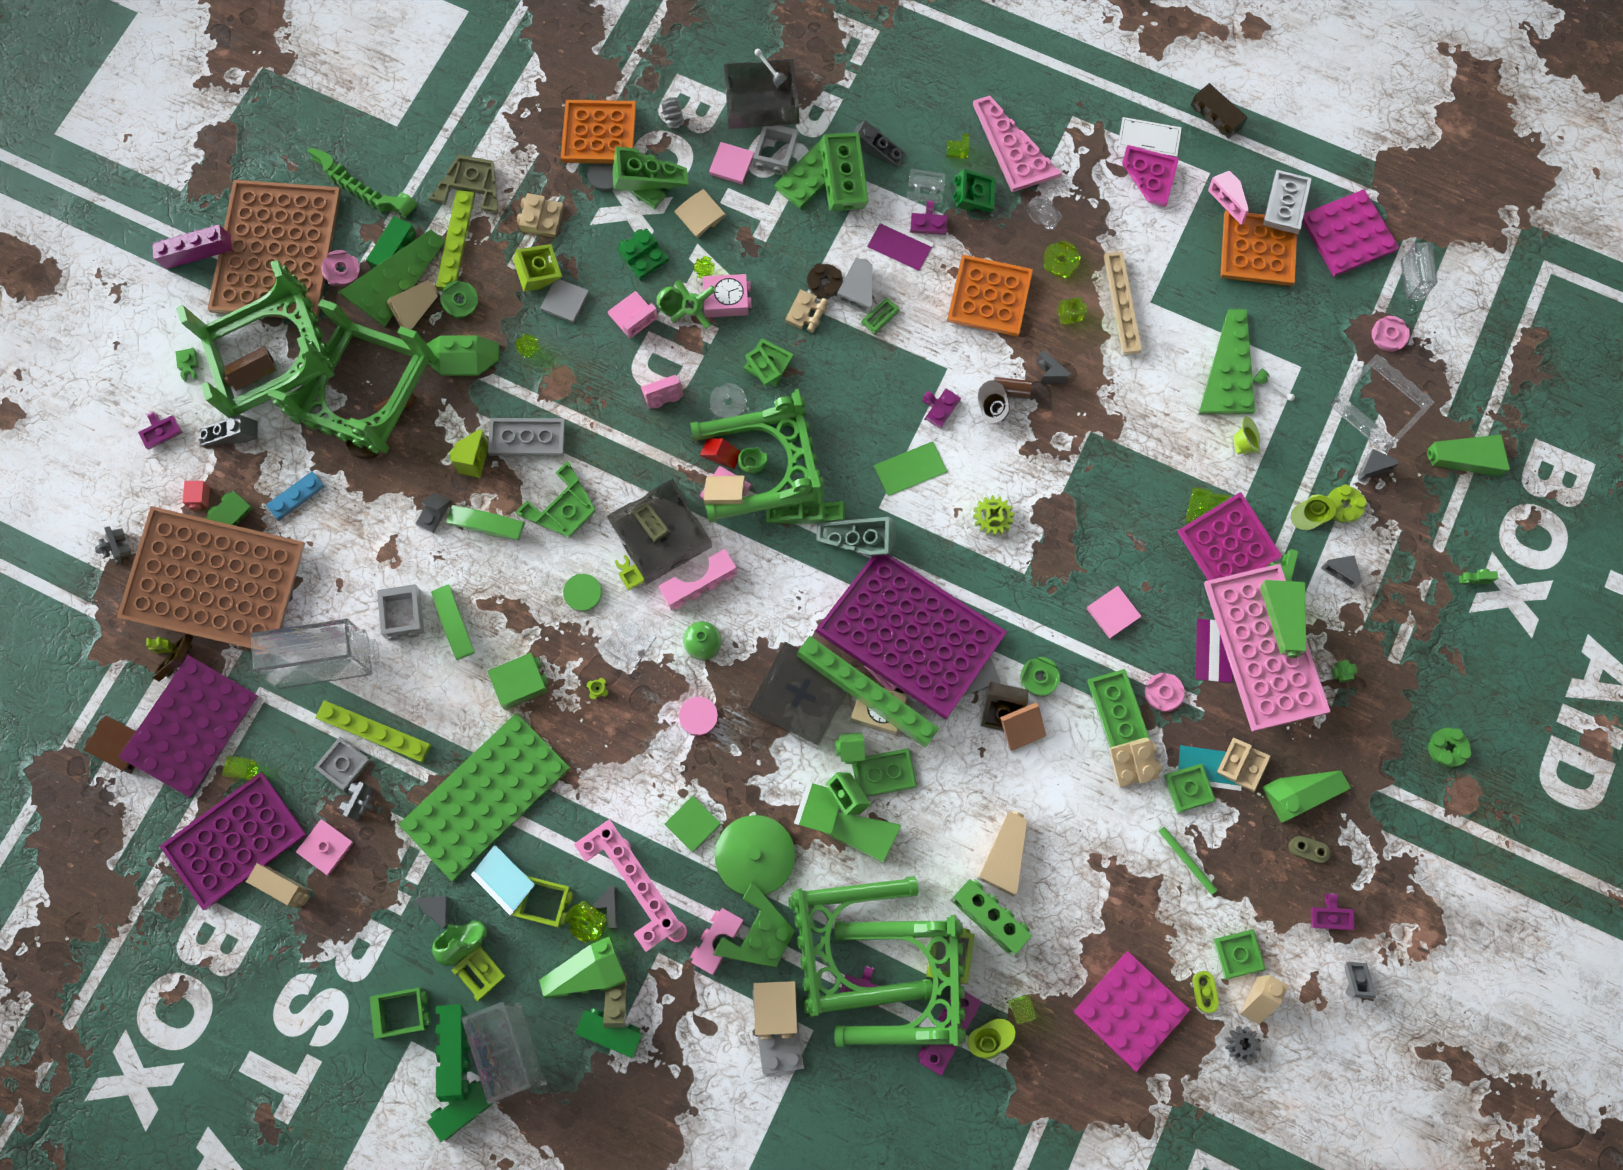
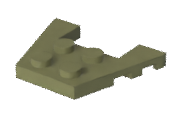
M458 155L447 170L445 178L438 183L435 192L429 196L430 202L446 205L451 188L484 194L481 210L498 214L494 161Z

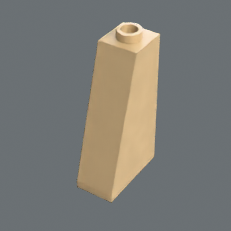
M1009 811L1006 814L977 879L1013 897L1018 891L1027 820L1023 818L1024 815L1017 811Z

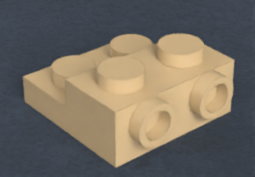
M527 193L526 198L521 200L522 214L517 215V224L521 232L556 238L564 205L562 202L545 200V196Z
M1145 737L1109 748L1119 787L1136 782L1145 783L1160 778L1159 773L1162 772L1161 764L1159 761H1156L1154 755L1157 753V747L1150 739Z

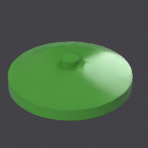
M760 815L745 816L732 822L720 835L715 848V864L721 879L729 888L741 895H745L751 883L755 884L764 896L773 893L788 880L795 863V849L789 833L777 821Z

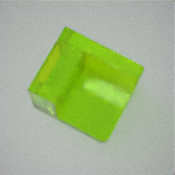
M962 133L961 141H947L946 158L967 159L969 152L968 133Z
M1029 994L1007 1001L1009 1009H1012L1016 1024L1037 1019Z

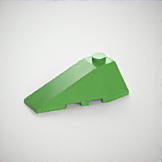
M1342 771L1279 778L1263 786L1262 789L1282 823L1351 789Z
M607 937L589 945L541 978L539 982L543 996L546 999L568 996L574 992L589 993V990L596 989L605 991L623 984L627 980L617 950L611 938Z

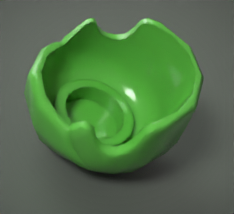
M665 287L657 296V306L666 316H672L682 308L684 297L677 288Z
M758 447L743 449L738 456L739 467L749 474L760 473L767 463V453H762Z

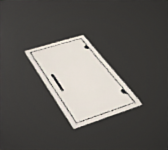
M1123 117L1118 146L1127 147V145L1166 155L1177 156L1182 127Z

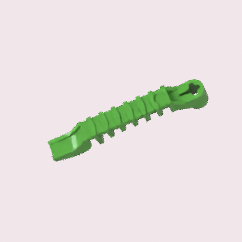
M314 148L307 150L311 155V159L323 166V171L332 183L338 184L341 189H346L349 194H354L357 199H362L365 204H370L373 209H378L380 213L383 211H395L401 217L406 218L418 206L412 197L403 192L397 197L386 196L385 194L381 196L376 190L373 191L370 187H365L364 184L353 178L343 165L339 163L336 166L332 156L328 153Z

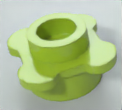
M599 678V680L587 683L591 699L594 700L599 696L605 697L608 695L605 679Z

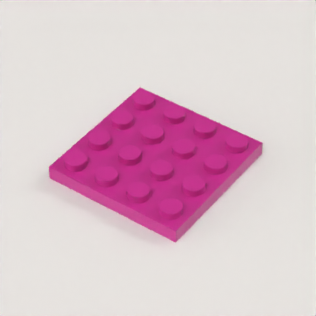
M1365 189L1313 209L1303 215L1302 223L1333 277L1387 256L1399 249Z
M1239 492L1177 531L1208 581L1264 568L1282 557L1242 492Z
M1127 951L1077 1006L1073 1013L1133 1071L1137 1072L1190 1009Z

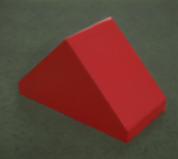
M707 439L700 456L735 469L741 451L725 439Z

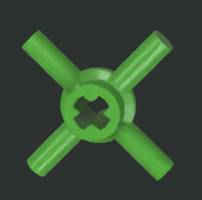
M681 280L676 281L674 284L684 298L682 308L673 314L670 320L675 323L686 314L696 315L705 329L709 328L711 324L702 312L703 301L716 292V289L711 285L698 295L689 293ZM691 301H694V303H695V304L693 305V306H694L693 308L691 307V304H692Z

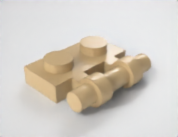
M800 289L785 319V323L802 329L804 324L809 325L807 331L813 333L820 324L822 314H825L827 310L828 300L822 298L821 302L817 304L815 303L817 296ZM811 310L815 311L813 317H809Z

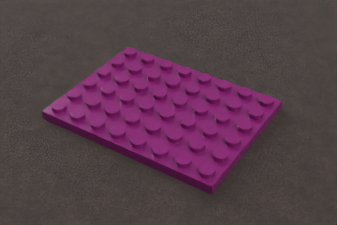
M890 554L871 557L815 631L945 720L949 717L1007 633V631Z

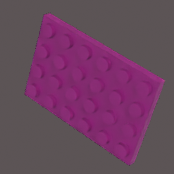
M188 655L119 758L191 798L258 698V695Z
M260 772L161 844L160 848L202 910L206 911L244 883L257 863L267 866L306 837L307 834L266 775Z

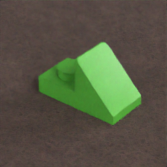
M1290 549L1281 558L1280 565L1286 581L1292 580L1298 555L1297 550ZM1271 562L1268 566L1276 565L1277 563Z

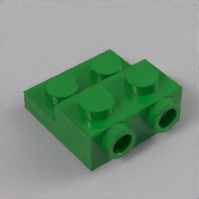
M963 169L955 176L954 185L957 186V190L953 195V201L956 202L957 208L973 211L975 208L987 212L994 210L995 177Z
M647 228L637 230L633 235L634 237L629 240H622L617 248L620 257L639 280L669 261L668 256L660 248L657 240Z

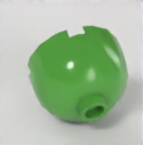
M699 621L687 628L684 633L683 644L685 651L690 657L705 661L712 659L718 654L722 639L716 626L709 622Z

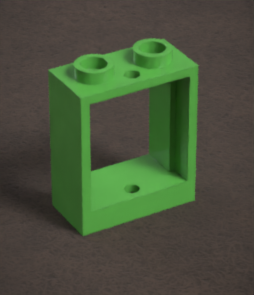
M418 987L370 996L374 1039L429 1030L428 1025L431 1024L430 1013L426 1011V1004H428L427 991H424V988ZM417 995L420 1025L387 1031L384 1001Z

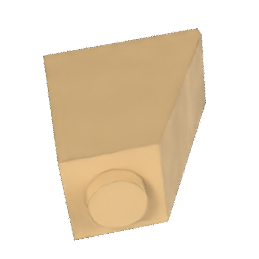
M427 280L389 298L387 303L399 325L412 330L438 297L436 294L437 288Z
M1271 975L1256 977L1239 1014L1260 1024L1281 1004L1289 985Z

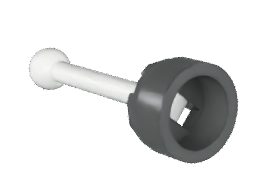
M756 49L755 55L759 56L773 73V83L779 88L788 78L784 73L776 72L761 54L762 51Z

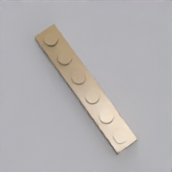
M1123 251L1105 253L1104 261L1122 355L1141 353L1142 347Z

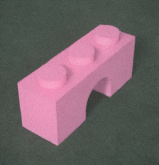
M721 908L720 911L716 910L711 919L714 923L710 930L706 928L701 937V940H703L701 946H696L690 956L693 959L691 963L713 976L724 958L713 955L715 939L721 935H727L734 939L744 922L743 919L724 908Z

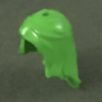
M475 920L463 926L447 924V930L433 942L432 953L435 960L443 966H452L459 963L466 955L482 945L483 939L487 937V928L481 921Z

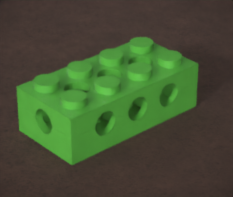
M859 132L824 134L820 141L829 211L864 209L869 200Z
M969 879L950 901L1010 956L1016 955L1032 937L1029 933V927L1023 922L1019 924L1014 919L1015 915L1008 908L1003 909L998 905L999 900L991 893L987 895L982 890L984 887L976 879L974 881ZM973 898L980 900V907L973 904ZM988 912L995 914V921L989 919ZM1004 926H1008L1010 928V935H1007L1004 932Z

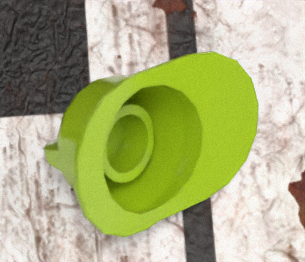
M1247 416L1243 418L1242 428L1234 435V447L1237 454L1260 453V434L1254 421Z
M1316 494L1294 507L1290 519L1296 528L1310 530L1331 520L1335 516L1337 508L1331 498Z
M995 1019L971 1032L967 1045L973 1055L983 1059H993L1013 1043L1016 1032L1014 1026L1009 1021Z

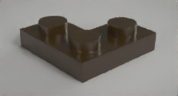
M185 634L176 641L171 654L158 665L153 679L160 682L163 678L170 677L175 668L181 666L186 659L184 658L185 655L192 648V635Z

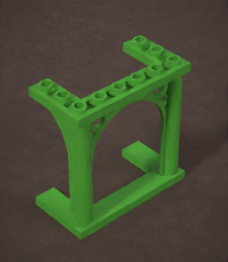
M278 260L271 262L276 281L266 295L217 320L205 324L184 305L176 308L181 324L201 339L216 388L209 382L201 384L205 400L228 418L238 416L271 400L268 396L270 389L286 393L323 374L328 378L335 375L333 370L335 367L334 363L327 354L329 352L328 346L322 339L324 337L323 332L317 325V322H319L318 318L312 311L313 304L306 294L308 289L303 282H299L295 274L290 273L286 265H282ZM296 303L295 311L288 314L289 307ZM267 316H282L292 320L297 325L301 337L297 339L300 353L293 366L280 377L234 398L231 387L228 386L224 379L225 367L216 340Z
M321 299L318 306L336 325V329L327 343L329 349L327 354L332 359L335 367L352 336L412 357L391 398L380 411L365 419L356 420L350 418V420L340 418L332 413L327 405L325 390L329 378L324 374L304 383L294 392L285 394L270 389L268 396L273 400L272 403L282 409L281 412L290 416V420L296 424L304 423L305 426L312 430L317 428L328 436L333 434L342 441L350 440L358 447L366 446L374 453L382 452L386 454L390 448L386 444L387 439L428 363L434 364L437 357L416 331L400 326L397 333L402 339L353 323L337 304ZM316 406H323L319 413L312 414V410Z

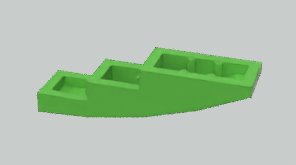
M822 501V505L814 502H805L766 510L767 523L810 524L845 520V503L843 501L829 503Z
M454 505L451 506L446 523L451 526L464 527L469 531L482 532L488 536L518 541L525 525L523 521Z
M448 584L431 591L455 659L458 661L475 654L450 585Z

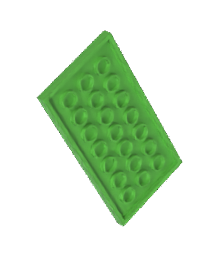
M515 713L398 825L441 871L454 882L571 768Z

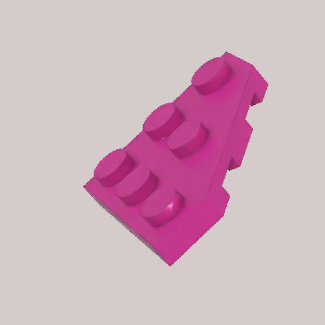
M1127 145L1122 161L1123 166L1148 203L1166 207L1179 158Z

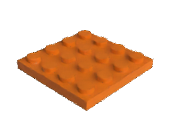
M566 100L561 163L614 164L615 147L634 148L636 101Z
M1226 210L1223 223L1220 278L1293 286L1295 283L1297 234L1264 226V214L1248 213L1244 224L1241 225Z
M962 254L947 322L1018 337L1033 269Z

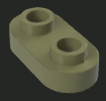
M1303 836L1292 838L1288 845L1292 855L1314 863L1326 862L1330 857V849L1326 844ZM1299 842L1304 846L1302 850L1298 847ZM1318 849L1323 851L1322 856L1318 855Z

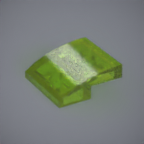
M1193 487L1185 523L1189 524L1230 499L1231 495L1212 493V490Z

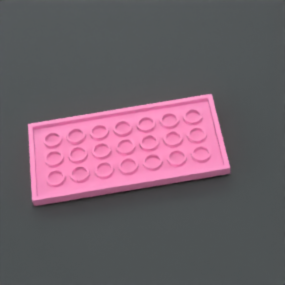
M1280 564L1205 581L1204 583L1252 732L1330 713L1307 641L1306 652L1299 658H1288L1287 655L1280 654L1260 590V585L1264 580L1286 581Z

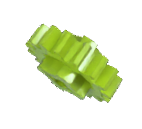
M991 495L990 500L984 497L983 502L978 501V507L974 508L973 512L976 514H973V519L977 520L974 525H980L979 531L985 530L986 536L990 532H992L994 537H996L997 532L1003 535L1004 529L1009 531V525L1013 524L1014 520L1011 518L1014 517L1015 513L1010 512L1013 506H1007L1008 500L1002 502L1001 496L995 499L994 495ZM1003 511L1005 512L1006 520L1005 517L1002 515ZM981 512H983V515L985 516L984 521L982 520ZM998 512L997 517L994 516L993 518H991V519L989 520L990 515L993 516L994 514H996V513Z

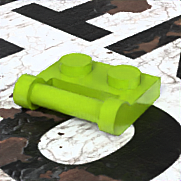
M481 946L468 954L451 970L471 990L477 1002L482 1000L506 977ZM467 965L485 985L482 989L478 987L464 970Z

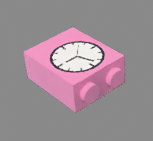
M746 274L702 276L703 291L711 285L716 289V292L704 300L706 318L749 315L748 309L752 308V302L747 292H751L750 281H747Z

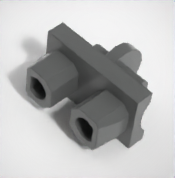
M110 526L104 527L107 542L103 538L99 539V545L95 547V551L98 554H103L105 558L110 556L109 551H111L115 564H122L121 559L131 556L128 544L118 547L116 544L126 540L122 528L111 530Z
M361 782L358 784L351 783L348 793L352 794L349 802L344 800L339 810L343 812L344 816L359 822L367 808L371 810L374 808L373 805H370L375 789Z

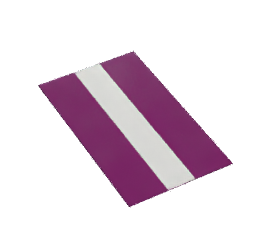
M1197 619L1195 679L1232 683V669L1216 620Z

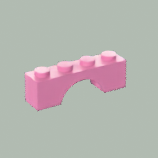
M726 549L708 558V571L700 580L683 582L673 577L658 586L670 610L683 607L686 601L690 599L695 600L702 595V592L713 590L719 586L718 583L724 580L729 581L735 577L737 568Z

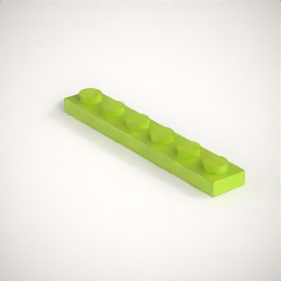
M456 190L436 284L438 290H443L450 282L458 281L475 200L474 192Z
M325 700L315 717L322 722L421 763L424 762L431 747L429 743Z

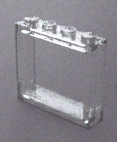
M1376 354L1331 401L1329 406L1382 451L1387 453L1435 402L1428 394L1423 393L1417 388L1415 383L1406 379L1399 370L1394 369L1388 364L1386 359ZM1372 367L1421 407L1394 438L1344 398Z

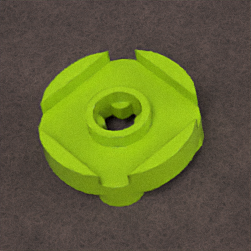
M1345 484L1337 487L1327 496L1335 502L1337 509L1332 519L1339 523L1355 522L1365 511L1366 499L1357 489ZM1341 501H1347L1349 503L1350 508H1343V503Z

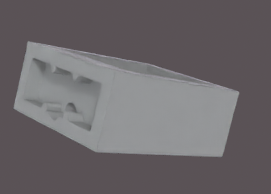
M764 122L753 156V167L761 171L767 170L777 175H785L790 169L797 147L799 130ZM766 138L789 143L784 161L761 156Z
M416 584L377 590L381 635L385 639L394 641L403 636L414 638L424 633L421 594ZM412 598L415 625L388 629L386 602Z

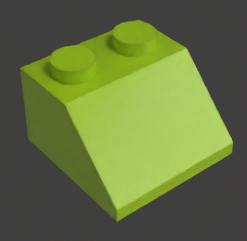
M551 244L516 249L513 261L523 292L542 289L562 278Z
M479 429L456 442L454 449H451L449 458L458 474L481 477L489 442L483 430Z

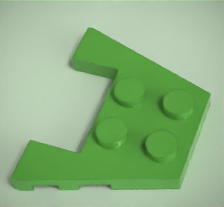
M567 461L556 472V475L568 487L542 513L528 500L515 513L521 518L570 538L596 510L570 463Z
M751 883L742 900L759 910L755 921L741 947L723 937L720 939L713 955L775 968L795 930L757 886Z

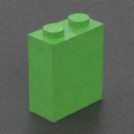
M532 653L487 671L500 705L504 710L548 692L546 687L549 685L545 674L541 675L539 668H542L541 662Z

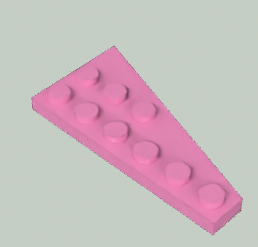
M991 96L973 101L975 111L1011 192L1061 177L1062 172L1051 164L1052 161L1039 151V147L1023 130L1018 129L1015 122L1004 114L1003 109Z

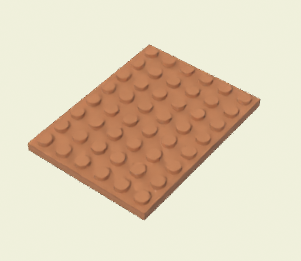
M234 180L224 229L231 235L232 251L218 255L208 311L210 313L229 314L262 298L275 284L276 278L271 262L278 260L282 265L288 267L291 274L297 276L300 283L303 282L308 289L307 297H309L313 304L312 311L319 318L320 307L318 304L322 299L326 280L322 274V262L327 254L331 252L341 197L340 187ZM296 303L289 307L288 314L295 311ZM267 316V317H276V318H286V317H282V316Z
M150 506L117 618L274 654L277 645L276 639L264 637L270 635L268 632L281 631L305 542Z

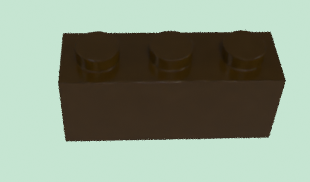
M1210 83L1195 94L1191 103L1196 112L1205 117L1208 123L1215 126L1228 139L1238 132L1247 120V116Z

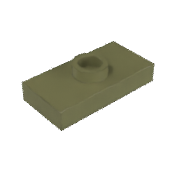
M648 502L632 512L654 543L670 533Z

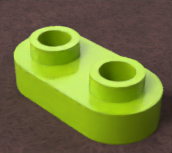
M1199 971L1195 973L1192 979L1196 1004L1200 1011L1212 1013L1219 1006L1215 980L1210 972ZM1200 978L1205 979L1206 983L1204 986L1200 984ZM1204 999L1209 1000V1006L1204 1005Z

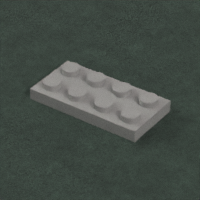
M1276 170L1263 225L1299 234L1312 178Z
M490 418L489 456H564L565 418Z
M752 990L753 1003H754V990ZM798 1021L797 1033L793 1034V1038H781V1034H772V1039H760V1035H758L763 1075L804 1069Z

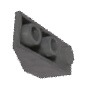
M866 120L855 127L852 133L859 132L862 152L892 166L898 167L906 154L902 149Z
M238 415L200 428V446L239 444L258 439V421Z

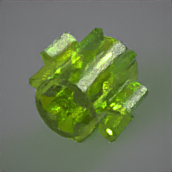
M704 255L701 259L697 258L694 272H697L698 278L703 279L702 276L713 275L715 264L712 263V258Z
M522 334V338L516 340L515 346L520 355L532 357V353L538 351L539 343L535 336Z

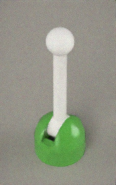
M1261 368L1253 380L1259 384L1268 383L1284 394L1289 401L1295 399L1294 394L1287 393L1270 381L1269 373L1265 369Z

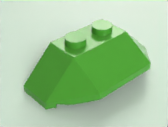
M477 335L439 336L426 343L437 357L434 364H428L441 376H478L493 364L499 362L500 344Z

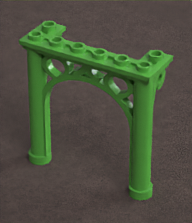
M795 389V392L792 393V398L787 396L780 397L775 400V407L764 411L702 423H690L694 441L751 430L767 432L780 441L788 456L786 474L774 489L765 493L743 497L742 504H707L706 509L709 523L717 522V519L810 501L822 505L821 497H825L822 477H820L819 469L815 470L814 464H817L816 454L811 452V448H814L812 437H808L807 432H810L808 421H804V416H806L804 395L800 396L799 389ZM779 423L776 429L772 426H769L772 424ZM791 426L794 429V434L792 436H784L781 433L782 428ZM798 436L802 448L795 447L792 444L797 440ZM804 457L806 469L803 466H796L800 458ZM800 472L804 475V478L797 479L794 482L791 480L794 473ZM787 485L791 487L790 489L784 490V488Z
M908 876L901 880L809 891L800 888L791 893L788 902L789 908L793 909V914L797 913L795 915L796 928H799L800 932L797 941L799 949L802 948L803 957H800L801 969L805 970L806 977L803 978V987L808 993L807 996H804V1001H802L803 1013H806L807 1017L817 1016L819 1013L918 999H923L924 1001L931 999L933 991L931 979L868 988L854 985L838 971L830 950L831 929L836 917L844 908L854 903L918 896V882L915 876ZM840 904L832 914L827 908L823 907L824 905ZM815 911L823 912L828 920L822 929L817 928L813 923ZM811 931L819 934L824 932V936H820L819 943L813 947ZM815 956L820 957L823 964L827 963L828 967L817 971ZM825 971L830 972L836 978L834 986L830 990L822 986L821 975ZM840 983L852 990L850 992L834 993L838 990Z
M951 915V917H947V920L835 921L836 941L905 940L915 944L927 957L933 975V991L930 1002L922 1015L915 1021L902 1026H836V1047H845L846 1045H954L962 1047V1042H966V1032L962 1028V1021L965 1020V1008L961 1007V999L965 998L964 986H961V977H964V965H960V956L964 955L963 943H960V935H963V923L956 915ZM934 937L927 947L915 939ZM944 937H949V942ZM937 942H942L946 946V956L942 960H936L930 953ZM950 959V977H946L942 973L941 968L937 969L936 964L943 965ZM939 978H940L942 981H944V982L941 983L940 985H939ZM948 986H951V1005L946 1000H937L938 995L942 996L943 990ZM938 1004H944L947 1007V1019L941 1023L937 1022L932 1014V1010ZM927 1017L929 1018L931 1023L936 1026L917 1027L922 1022H924Z

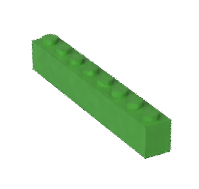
M810 635L798 650L797 657L924 748L927 747L940 729Z

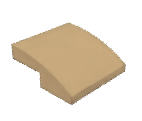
M704 189L694 194L674 211L697 238L710 226L715 227L726 216Z
M707 476L704 489V505L742 504L745 476Z
M1233 738L1217 773L1255 793L1271 756L1252 748L1250 744Z

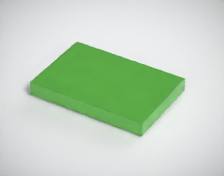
M909 748L865 756V761H857L856 764H852L854 778L866 797L917 788Z

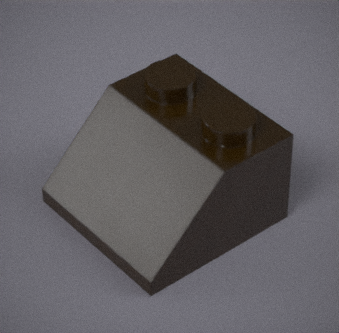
M990 682L981 726L1004 731L1000 717L1026 707L1029 690Z

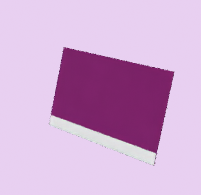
M881 220L867 247L919 271L934 243Z

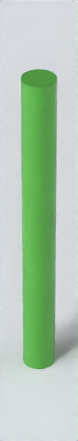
M1162 827L1158 832L1211 895L1217 891L1216 887L1165 827Z

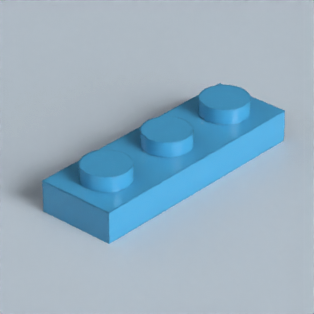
M311 471L267 503L266 506L279 521L325 486L315 473Z

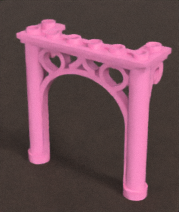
M610 819L574 843L585 862L604 850L651 919V922L634 933L645 952L667 937L673 942H681L686 938V926L678 921L632 853L630 843L622 838Z

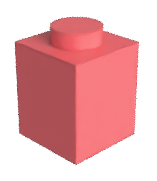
M184 481L182 503L194 511L208 508L210 486L204 481Z

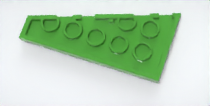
M431 229L338 293L382 327H385L394 315L387 300L414 287L445 243V240Z
M1228 309L1198 414H1254L1255 412L1247 309Z

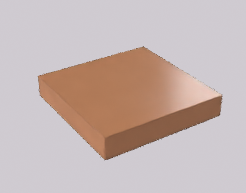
M1037 703L1000 717L1010 751L1046 736L1040 708Z

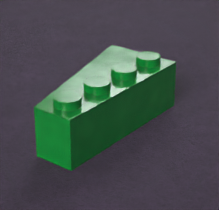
M461 1004L436 1006V1014L440 1016V1024L436 1025V1034L440 1045L436 1047V1059L440 1063V1066L436 1067V1097L440 1102L466 1100V1093L470 1091L467 1072H470L471 1068L470 1059H468L471 1043L468 1038L469 1030L467 1023L472 1029V1018L468 1016Z

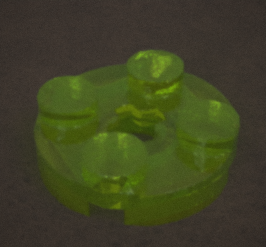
M1058 241V243L1050 244L1044 253V268L1055 276L1069 277L1077 270L1080 263V255L1077 252V248L1067 241ZM1064 256L1065 262H1060L1057 257Z
M581 901L579 904L574 905L567 912L566 923L569 921V931L579 941L586 943L588 941L595 942L603 935L606 917L586 901Z

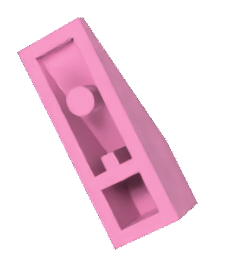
M1231 171L1213 177L1208 191L1241 225L1244 224L1249 210L1241 182Z

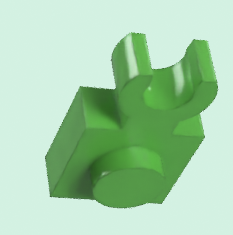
M190 348L175 351L177 368L181 371L180 376L183 381H187L186 377L189 374L196 380L197 374L193 370V368L198 367L196 350Z
M1480 569L1477 573H1462L1463 575L1459 576V583L1491 584L1498 579V572Z

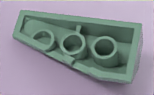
M890 517L817 523V541L870 556L889 555L896 542V523Z

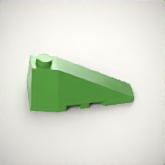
M615 147L613 165L614 190L637 191L688 186L687 168L669 161L663 162L655 159V156L642 154L635 148Z

